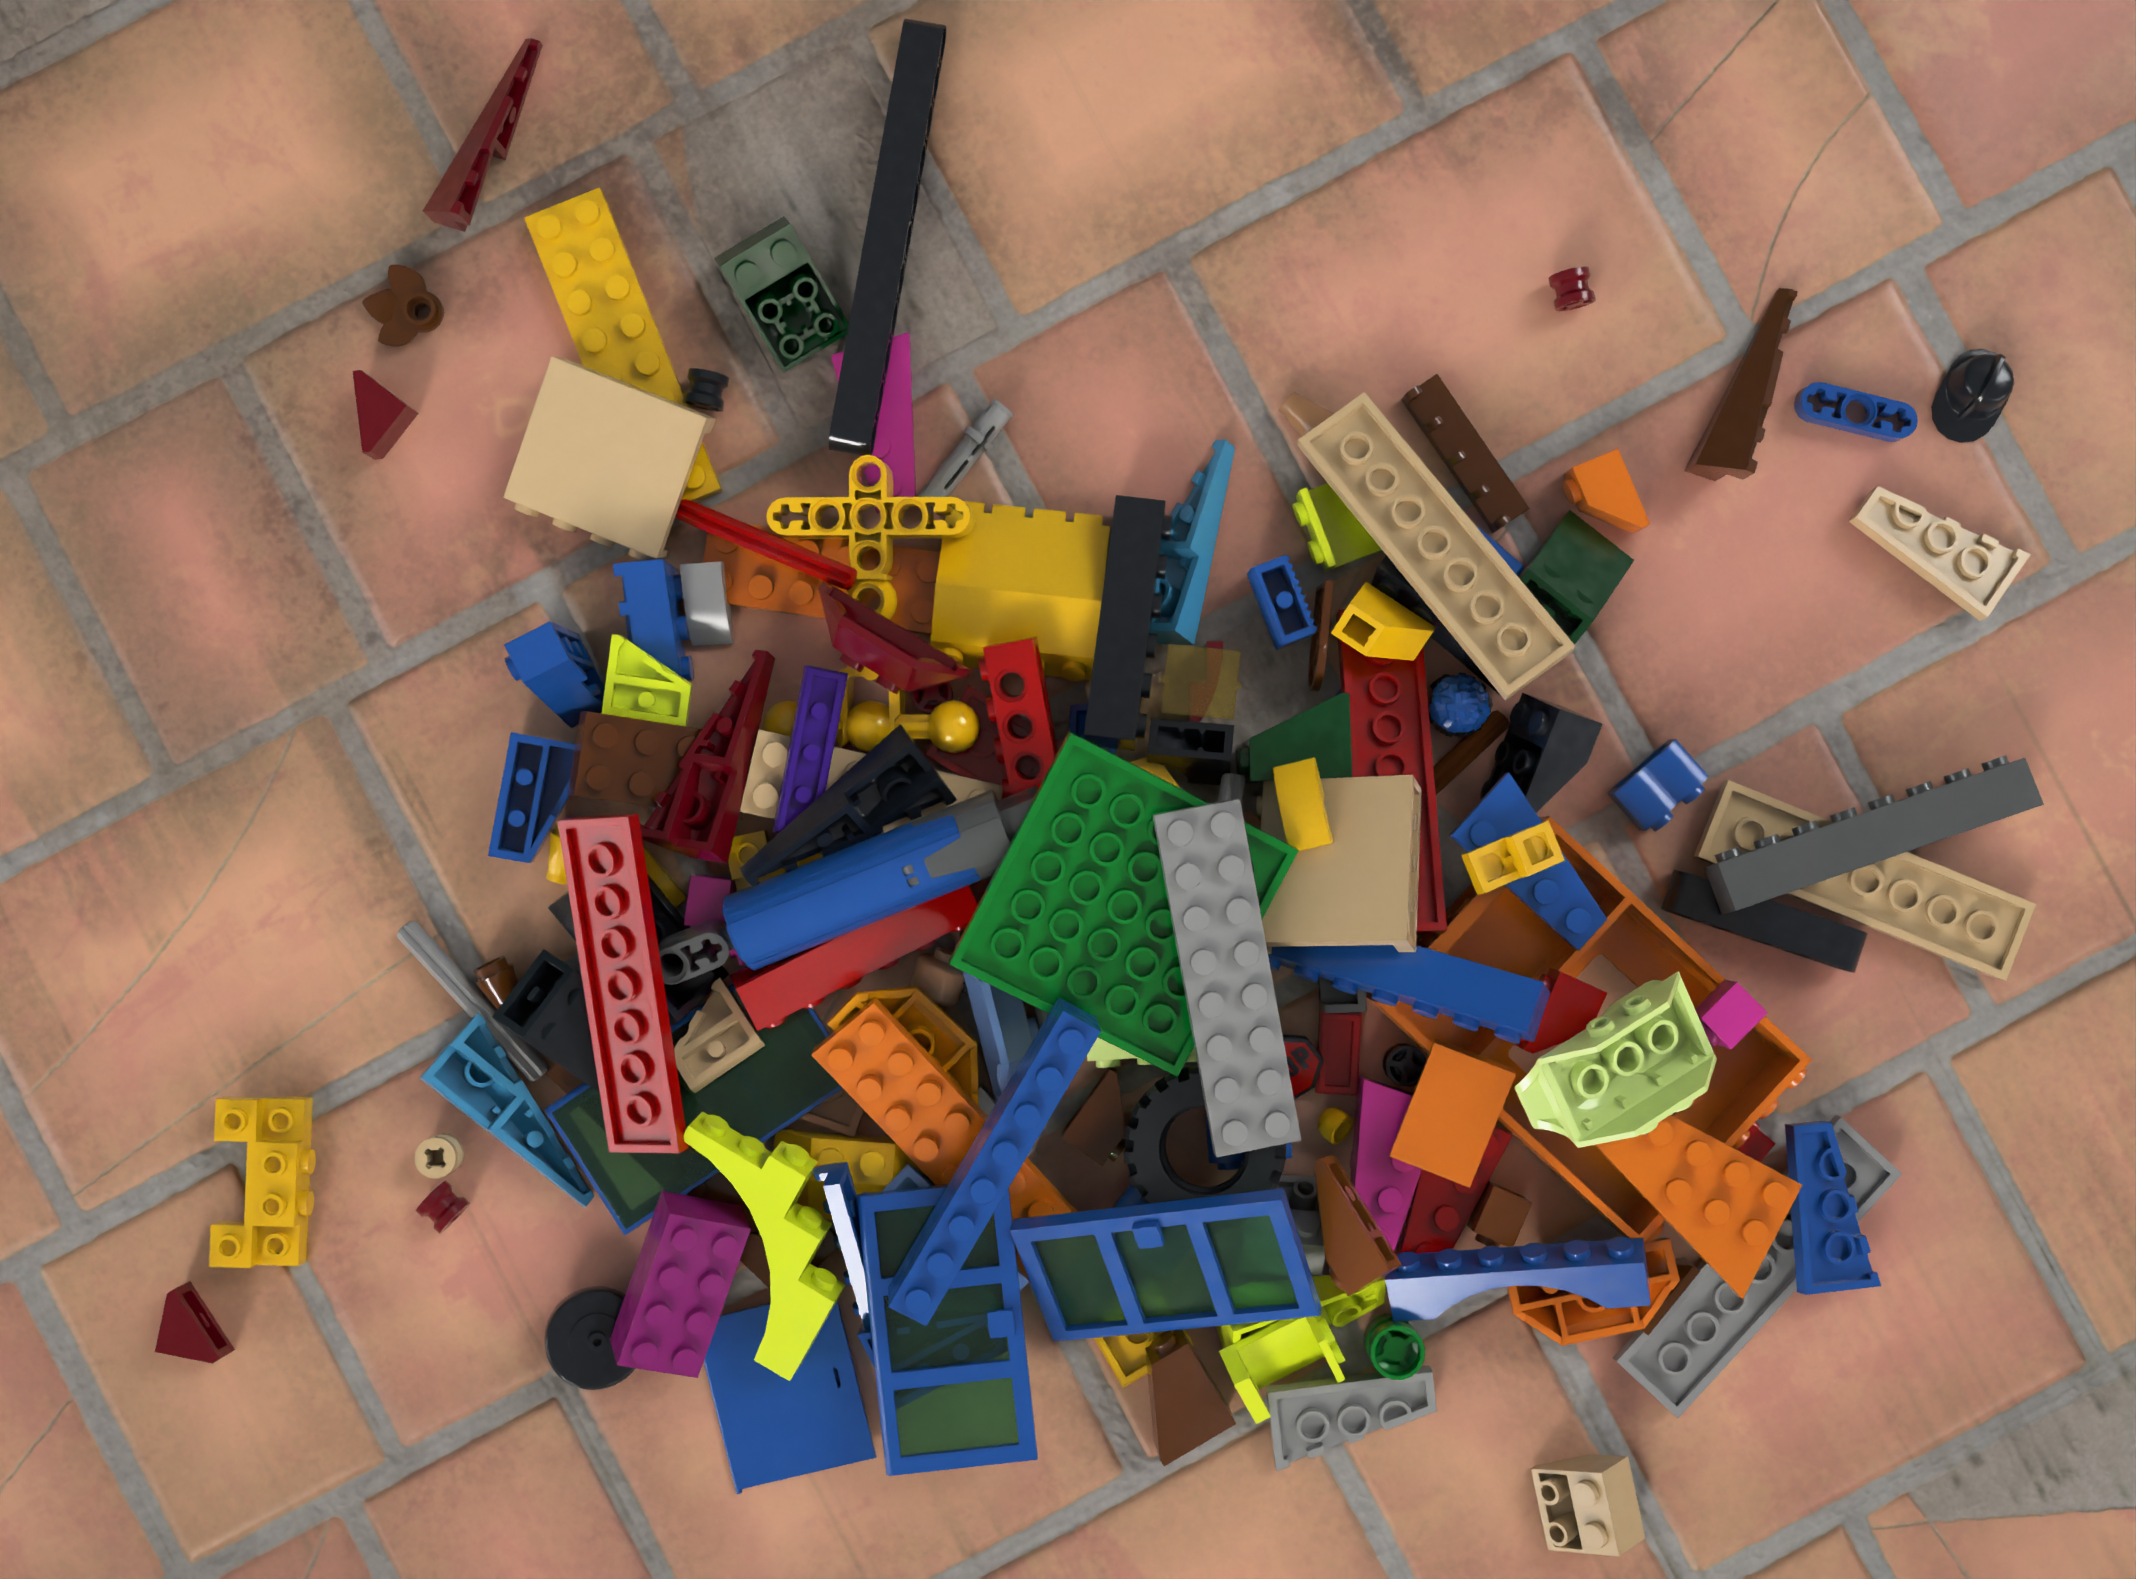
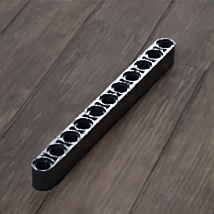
M906 18L903 22L831 421L829 450L858 455H872L944 55L946 25Z

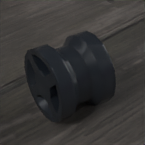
M690 368L687 375L690 386L689 390L684 393L682 402L703 410L723 411L724 401L721 397L723 389L728 387L729 378L710 370Z
M1398 1043L1391 1046L1385 1052L1382 1059V1068L1385 1075L1395 1084L1402 1087H1412L1417 1085L1426 1062V1057L1418 1048L1407 1043Z

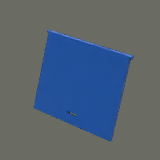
M838 1300L805 1359L790 1381L754 1360L766 1331L771 1303L720 1315L704 1359V1365L736 1494L742 1493L744 1488L877 1457Z

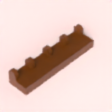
M1438 374L1421 385L1415 386L1402 397V402L1492 533H1495L1530 509Z

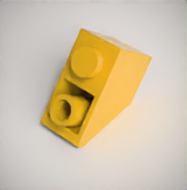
M1365 582L1344 611L1331 634L1368 657L1414 661L1436 627L1371 584Z

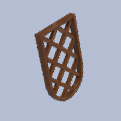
M1325 580L1316 588L1313 619L1315 620L1313 625L1318 628L1316 633L1311 636L1308 668V686L1310 691L1319 692L1323 682L1334 580Z

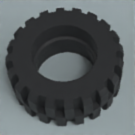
M1198 1066L1182 1068L1178 1077L1173 1074H1167L1153 1084L1133 1108L1124 1134V1163L1128 1165L1130 1172L1129 1180L1133 1188L1136 1187L1142 1195L1141 1200L1144 1204L1272 1190L1278 1187L1279 1180L1284 1171L1286 1144L1245 1152L1243 1163L1237 1173L1226 1182L1215 1186L1193 1185L1182 1179L1171 1167L1166 1154V1137L1170 1126L1185 1111L1196 1107H1205ZM1245 1218L1205 1223L1208 1231L1221 1230V1227L1230 1224L1232 1226L1244 1222Z

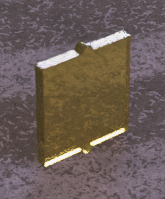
M1168 644L1165 674L1160 677L1161 682L1164 683L1161 713L1234 720L1237 690L1242 686L1241 682L1238 681L1241 651Z

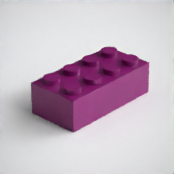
M661 1191L610 1338L618 1366L698 1378L751 1230L741 1205Z

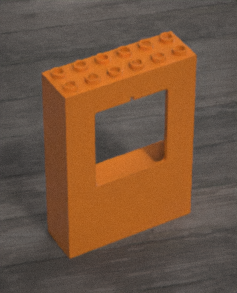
M1550 816L1539 818L1542 822L1549 820L1561 851L1607 918L1604 924L1579 951L1574 950L1504 885L1487 893L1477 895L1473 883L1445 911L1447 931L1444 934L1423 935L1416 942L1417 946L1538 980L1542 974L1547 975L1550 968L1577 978L1599 954L1608 959L1637 987L1651 980L1663 981L1679 971L1695 1009L1726 980ZM1369 993L1366 996L1369 1001L1427 1055H1429L1434 1040L1438 1039L1516 1069V1076L1498 1121L1618 1233L1627 1238L1643 1237V1242L1647 1244L1654 1241L1660 1235L1664 1228L1662 1223L1665 1219L1595 1145L1577 1148L1570 1138L1562 1134L1533 1128L1514 1089L1527 1075L1508 1055L1509 1050L1516 1043L1496 1037L1494 1035L1495 1030L1479 1026L1478 1031L1468 1030L1455 1025L1452 1022L1453 1017L1438 1013L1437 1018L1433 1019L1412 1011L1413 1005L1398 1001L1396 1006H1389L1372 999L1373 993ZM1766 1016L1732 1049L1719 1046L1718 1044L1714 1048L1712 1047L1717 1061L1707 1092L1694 1099L1690 1107L1683 1111L1674 1112L1672 1116L1734 1149H1738L1745 1143L1750 1135L1748 1129L1758 1119L1768 1117L1776 1109L1779 1103L1776 1099L1787 1087L1789 1089L1793 1088L1803 1080L1807 1074L1805 1068L1812 1061L1804 1051Z

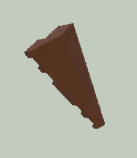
M1779 288L1775 293L1685 472L1712 481H1717L1726 475L1743 480L1755 473L1758 462L1752 459L1757 442L1761 443L1764 438L1766 429L1762 428L1768 408L1772 404L1783 357V351L1779 350L1778 346L1782 334H1786L1789 330L1791 320L1788 319L1798 291Z

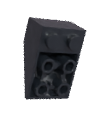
M1522 693L1519 702L1515 704L1511 711L1510 726L1504 741L1499 744L1496 750L1495 764L1489 779L1482 786L1480 800L1505 773L1509 772L1537 813L1588 763L1602 723L1566 707Z
M543 949L492 1018L512 1034L600 1093L582 976L578 971Z

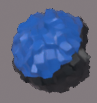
M1459 672L1458 675L1444 674L1429 686L1434 691L1431 696L1432 702L1429 705L1430 724H1434L1436 730L1448 737H1468L1481 730V726L1487 721L1493 706L1492 699L1483 683L1476 680L1474 676Z

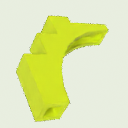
M702 1111L687 1127L683 1135L684 1142L708 1158L739 1193L749 1208L762 1237L769 1265L771 1304L766 1331L754 1360L790 1381L805 1359L846 1284L837 1280L836 1276L829 1270L817 1268L810 1264L832 1225L816 1209L797 1203L818 1161L809 1157L808 1152L802 1147L795 1144H787L784 1141H781L771 1152L758 1139L744 1136L730 1128L728 1123L721 1117L708 1115Z

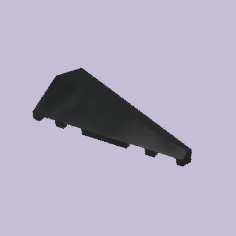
M900 724L739 869L745 880L753 887L759 884V877L781 868L789 872L798 868L797 862L817 853H820L823 857L883 833L882 826L904 817H908L912 821L922 816L921 810L940 802L948 806L957 801V798L918 744Z

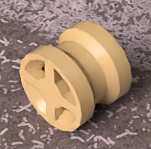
M442 1133L423 1141L415 1152L414 1161L422 1175L432 1179H439L453 1173L461 1166L464 1161L465 1151L463 1144L457 1137ZM432 1150L435 1152V1160H434V1161H433V1153L431 1152Z

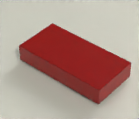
M1319 1010L1317 1050L1322 1055L1324 1061L1315 1085L1316 1094L1358 1096L1362 1013H1324Z

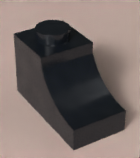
M1151 718L1147 762L1165 765L1178 770L1188 778V783L1220 785L1223 774L1230 773L1234 725Z

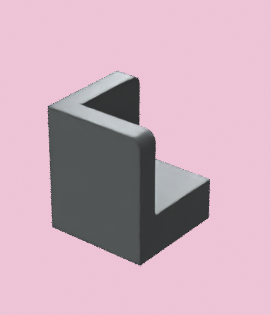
M1318 978L1319 1010L1324 1013L1367 1012L1366 991L1358 989L1356 994H1349L1332 986L1333 981Z

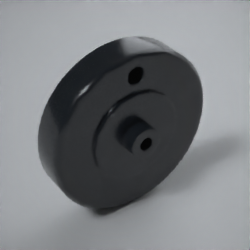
M603 1286L583 1288L565 1297L551 1313L544 1336L546 1355L555 1373L568 1384L586 1390L605 1389L620 1383L636 1369L616 1364L610 1342L625 1298L624 1293Z

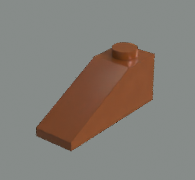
M1332 1155L1320 1158L1314 1162L1325 1259L1331 1267L1329 1268L1331 1279L1340 1290H1344L1347 1296L1364 1290L1402 1264L1336 1156Z

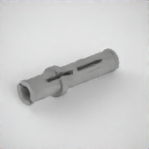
M993 398L990 405L972 427L967 426L965 428L963 439L917 496L948 497L983 452H989L992 449L993 445L991 442L1014 414Z

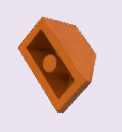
M1619 449L1574 466L1564 473L1566 481H1563L1565 495L1571 504L1576 503L1579 512L1630 533H1635L1651 525Z

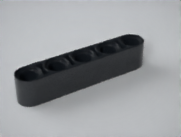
M1673 870L1661 907L1666 912L1851 973L1856 971L1867 937V933L1771 900L1722 915L1709 880L1678 870Z

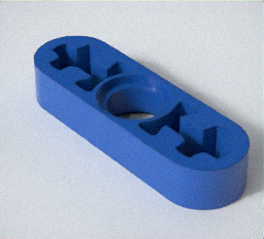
M1823 382L1808 385L1797 394L1794 401L1797 415L1806 422L1887 442H1897L1911 435L1918 423L1914 408L1905 402ZM1816 393L1819 394L1818 399L1821 403L1829 405L1836 402L1837 397L1840 398L1835 408L1825 406L1816 412L1813 411V404L1807 402V399ZM1849 402H1859L1865 408L1866 416L1862 423H1854L1847 418L1846 406ZM1898 413V421L1904 423V426L1893 431V423L1884 420L1874 423V427H1872L1877 416L1888 418Z

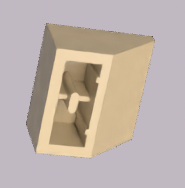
M1590 1454L1537 1465L1531 1468L1548 1550L1620 1557L1645 1539L1628 1456Z

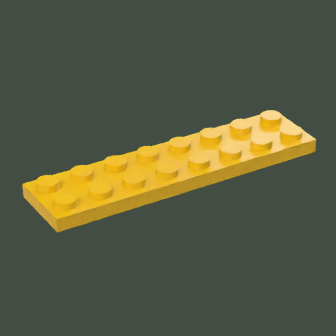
M596 188L524 217L583 366L689 407V405L682 402L684 392L601 188ZM703 440L682 499L698 502L723 492Z

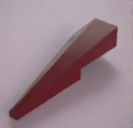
M533 38L525 39L423 209V212L434 223L463 232L466 231L467 225L470 226L492 156L506 160L543 46L539 40Z
M754 651L752 654L754 662L740 682L737 680L733 682L729 688L732 695L720 713L713 712L680 761L678 767L681 771L667 792L660 791L654 800L657 807L645 825L640 824L642 840L690 858L728 864L775 657L768 651Z

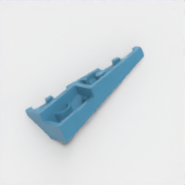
M1226 439L1214 441L1212 447L1215 453L1203 473L1196 471L1191 479L1195 485L1184 504L1177 502L1170 516H1173L1170 541L1162 540L1160 554L1168 555L1165 580L1157 579L1155 593L1163 594L1160 619L1152 618L1150 633L1158 634L1157 643L1162 645H1195L1235 447Z
M477 1013L447 1044L419 1079L582 1207H586L594 1198V1194L588 1189L575 1168L574 1162L567 1155L555 1136V1132L507 1059L503 1048L497 1043L489 1030L486 1021Z

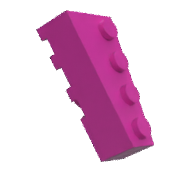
M1359 1075L1358 1096L1356 1099V1109L1354 1110L1350 1181L1394 1251L1422 1171L1418 1167L1389 1156L1413 1093Z

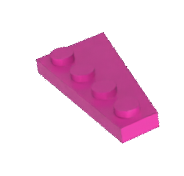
M909 332L893 337L875 444L872 456H876L892 470L893 497H916L911 343ZM844 351L831 355L838 382ZM870 466L865 469L864 472L868 486H874L880 480V468L878 466ZM875 507L877 514H879V509Z

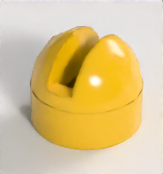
M1336 1107L1327 1108L1319 1115L1318 1131L1330 1143L1336 1145L1349 1135L1354 1125V1119L1341 1109Z

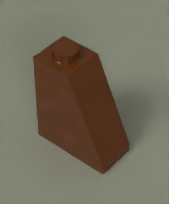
M1183 1329L1163 1332L1152 1341L1151 1345L1145 1348L1153 1438L1163 1466L1168 1465L1236 1424L1229 1405Z

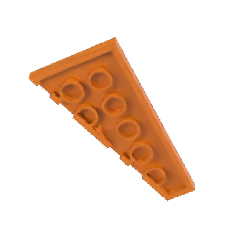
M1672 1115L1658 1122V1126L1649 1133L1596 1144L1595 1146L1613 1166L1632 1183L1635 1189L1743 1299L1794 1203L1802 1184Z

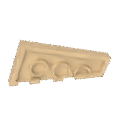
M1879 486L1868 493L1849 520L1852 525L1979 621L1989 617L2031 555L2020 549L2013 551L1998 544L1999 540L1986 534L1979 536L1960 527L1961 523L1948 517L1941 519L1926 512V507Z

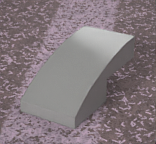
M724 562L680 564L685 614L692 646L733 644L731 605L727 603Z

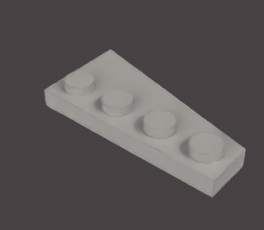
M1430 1365L1421 1366L1417 1373L1404 1380H1391L1381 1375L1380 1372L1344 1376L1346 1380L1340 1383L1337 1382L1336 1378L1265 1386L1268 1411L1271 1415L1269 1420L1276 1471L1290 1467V1462L1309 1456L1311 1459L1326 1453L1325 1449L1348 1441L1351 1444L1365 1438L1364 1434L1384 1427L1388 1430L1436 1412L1433 1372Z

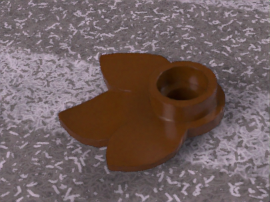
M402 265L389 266L388 280L391 289L376 292L362 301L371 317L383 324L378 341L393 347L404 346L410 343L419 332L427 333L435 330L441 324L444 317V308L441 301L434 294L427 292L423 277L415 270ZM422 307H429V316L425 319H419V310Z

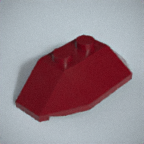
M824 581L820 584L818 590L832 646L843 653L839 660L858 672H862L864 667L879 675L875 682L895 694H898L900 689L912 692L968 678L973 670L832 584Z

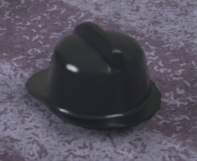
M1974 349L1961 354L1951 365L1935 394L1931 406L1932 420L1937 430L1947 439L1959 443L1973 442L1985 436L1994 426L2014 386L2013 371L2005 361L2006 357L2004 355H1997L1995 352L1985 349Z

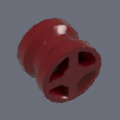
M1584 266L1563 270L1548 278L1550 287L1556 291L1557 297L1554 300L1556 311L1573 310L1596 301L1594 291L1589 289L1588 286L1590 278L1589 267Z
M948 682L912 691L911 698L920 711L931 714L934 708L941 703L953 700V690Z
M445 1180L417 1207L416 1212L421 1217H429L434 1222V1229L441 1234L465 1211L470 1202L464 1197H457L452 1192V1185Z

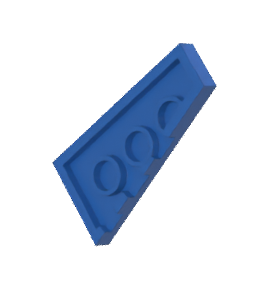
M1507 772L1449 836L1466 852H1469L1542 823V821L1511 774ZM1564 854L1565 861L1504 885L1574 950L1579 951L1607 920Z
M1813 1121L1785 1124L1788 1177L1802 1184L1791 1206L1797 1292L1810 1295L1881 1286L1878 1273L1872 1271L1867 1255L1871 1253L1867 1237L1861 1234L1855 1213L1859 1211L1853 1195H1849L1844 1176H1846L1847 1172L1832 1122Z

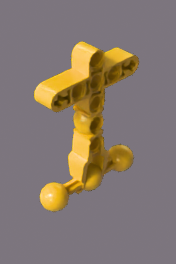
M872 455L860 456L851 465L849 472V497L779 498L771 503L766 515L770 528L777 534L787 538L849 539L850 566L856 569L857 578L854 586L847 590L846 594L862 603L863 596L867 592L876 590L880 595L881 602L875 611L889 620L896 612L898 602L896 591L890 583L892 582V576L888 575L893 565V538H961L969 534L975 524V515L971 507L956 497H893L892 470L886 463ZM870 466H878L881 471L880 480L874 486H865L862 481L863 472ZM835 507L839 512V521L833 528L825 529L821 522L822 514L828 508ZM872 507L878 508L881 514L880 522L874 528L866 529L862 523L864 512ZM912 507L920 508L922 511L921 523L915 528H906L903 523L905 512ZM956 507V510L964 515L963 520L956 521L955 528H953L945 520H934L933 512L939 516L952 515L953 508ZM790 510L797 515L808 516L809 523L803 520L790 521L788 526L782 523L781 519L782 516L789 515ZM869 549H877L881 557L880 564L874 570L866 571L862 564L863 555ZM848 665L847 668L839 671L848 673L836 740L840 748L850 741L860 751L869 753L900 724L913 739H931L937 748L949 753L965 751L978 738L980 729L978 716L973 708L964 702L956 700L943 702L935 707L931 714H905V691L900 689L898 694L889 691V707L875 700L862 701L853 707L855 678L864 677L867 680L873 681L879 675L866 667L863 668L862 672H858ZM779 701L770 707L764 717L763 730L791 736L797 701Z

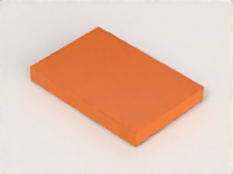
M1435 1039L1389 1156L1470 1188L1516 1076V1069Z

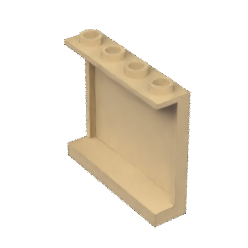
M551 356L503 498L515 502L514 509L521 513L538 517L540 512L553 517L552 524L564 530L576 532L578 527L591 532L590 539L599 544L614 547L616 542L630 548L628 553L630 556L642 561L667 557L669 551L664 549L704 434H711L716 418L568 359Z
M1413 775L1322 778L1321 782L1325 794L1323 802L1334 842L1298 851L1262 919L1268 954H1271L1272 947L1393 945L1398 952H1416L1421 787ZM1263 781V795H1259L1256 802L1257 816L1261 820V830L1287 843L1275 781Z

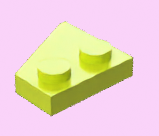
M612 634L601 714L687 726L693 684L622 635Z

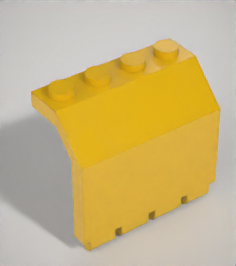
M964 501L974 512L975 524L971 532L964 537L942 538L935 584L931 645L967 667L979 668L978 657L984 655L983 647L1037 636L1044 675L1063 677L1070 681L1091 680L1110 526H1102L1103 515L1074 513V522H1066V511L1034 508L1033 518L1025 517L1026 507L993 504L991 514L985 513V503ZM955 507L952 515H946L945 521L955 528L956 521L963 520L964 515L959 513Z

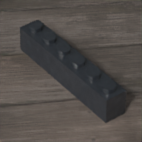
M1116 495L1084 729V739L1099 747L1135 751L1136 738H1145L1147 714L1140 713L1142 698L1149 699L1151 693L1152 673H1145L1147 658L1155 659L1158 634L1150 633L1152 618L1160 619L1163 594L1155 593L1157 579L1165 580L1168 555L1160 554L1162 540L1170 541L1173 516L1165 515V500Z

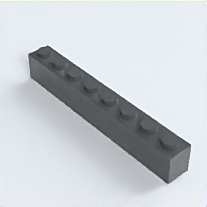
M2005 755L1982 763L1984 772L1971 776L1969 768L1944 776L1946 785L1933 789L1931 781L1906 789L1908 798L1895 802L1893 794L1868 802L1870 807L1868 812L1857 815L1855 807L1830 815L1833 824L1819 828L1817 821H1812L1792 828L1794 834L1792 838L1781 841L1779 835L1775 834L1754 841L1753 843L1756 848L1754 851L1742 854L1740 847L1716 854L1715 857L1718 863L1704 869L1721 914L1724 915L2044 805L2026 758L2009 763Z

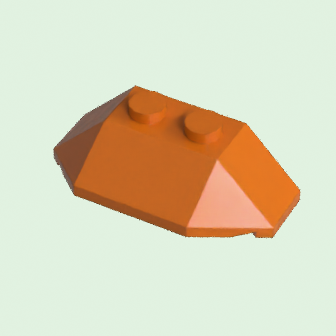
M1658 1238L1648 1244L1644 1242L1650 1282L1651 1306L1605 1308L1588 1298L1565 1290L1543 1286H1509L1507 1290L1512 1312L1515 1316L1561 1346L1645 1329L1664 1303L1670 1291L1680 1281L1670 1238Z

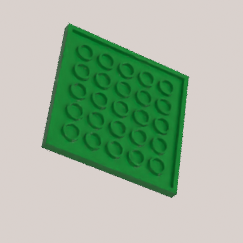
M1069 731L949 959V964L1047 1013H1050L1058 997L1096 1017L1101 1030L1098 1038L1178 1077L1194 1047V1041L1152 814L1210 803ZM1244 821L1260 913L1263 919L1299 850Z

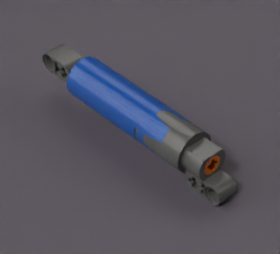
M1033 786L1001 800L997 799L993 790H989L799 866L794 870L759 882L758 885L749 886L725 896L722 902V913L726 924L718 920H709L661 940L658 947L664 984H678L720 967L727 960L730 950L733 949L736 950L739 958L744 961L747 967L757 970L993 876L1039 789L1038 786ZM709 939L712 944L720 943L719 948L714 949L712 944L704 946L705 940ZM669 953L676 954L683 960V964L680 966H670L663 960V955Z

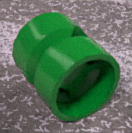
M1385 1313L1375 1317L1367 1325L1364 1332L1363 1345L1368 1357L1381 1375L1391 1380H1404L1412 1377L1420 1370L1425 1360V1347L1421 1337L1408 1321L1393 1322L1392 1314Z

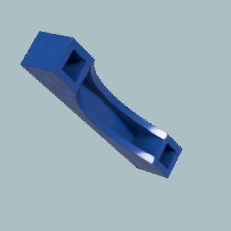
M1616 1237L1611 1240L1600 1241L1572 1240L1568 1243L1557 1244L1529 1243L1525 1246L1514 1247L1487 1246L1482 1249L1472 1250L1445 1249L1440 1252L1429 1253L1403 1252L1396 1255L1402 1265L1385 1276L1393 1322L1436 1319L1449 1307L1469 1296L1490 1289L1509 1286H1543L1565 1290L1588 1298L1605 1308L1651 1306L1650 1282L1643 1237Z

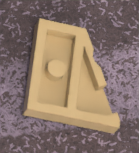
M721 978L713 983L711 987L713 992L701 1012L699 1010L696 1011L689 1023L687 1034L679 1039L674 1048L677 1069L690 1090L694 1093L765 1046Z

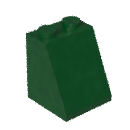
M1340 693L1243 742V748L1236 750L1237 774L1244 775L1245 783L1274 781L1273 767L1315 757L1321 779L1352 777L1349 693Z

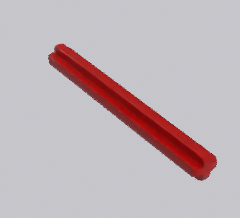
M682 499L676 518L682 522L839 588L850 590L854 586L857 571L850 566L691 500Z

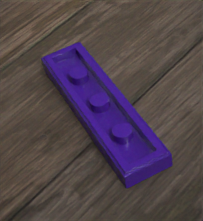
M804 665L772 831L774 833L781 832L826 791L848 673Z

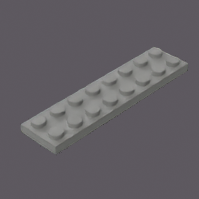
M1236 798L1152 814L1214 1154L1216 1157H1222L1301 1141L1240 799Z
M1835 1115L1830 1122H1832L1847 1172L1846 1176H1844L1849 1195L1854 1196L1859 1212L1855 1213L1857 1222H1859L1902 1173L1842 1117ZM1787 1167L1786 1170L1782 1173L1783 1175H1785V1176H1787V1177H1788V1167ZM1791 1208L1743 1299L1728 1286L1714 1269L1702 1260L1696 1266L1701 1270L1649 1336L1642 1330H1638L1613 1357L1615 1361L1677 1418L1684 1413L1797 1289Z

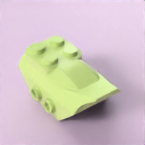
M1678 971L1663 981L1651 980L1612 1003L1605 1009L1601 1017L1590 1021L1586 1025L1585 1030L1538 1058L1534 1067L1514 1089L1534 1129L1549 1130L1570 1138L1577 1148L1649 1133L1658 1126V1122L1669 1115L1687 1109L1692 1105L1694 1099L1707 1092L1717 1058Z

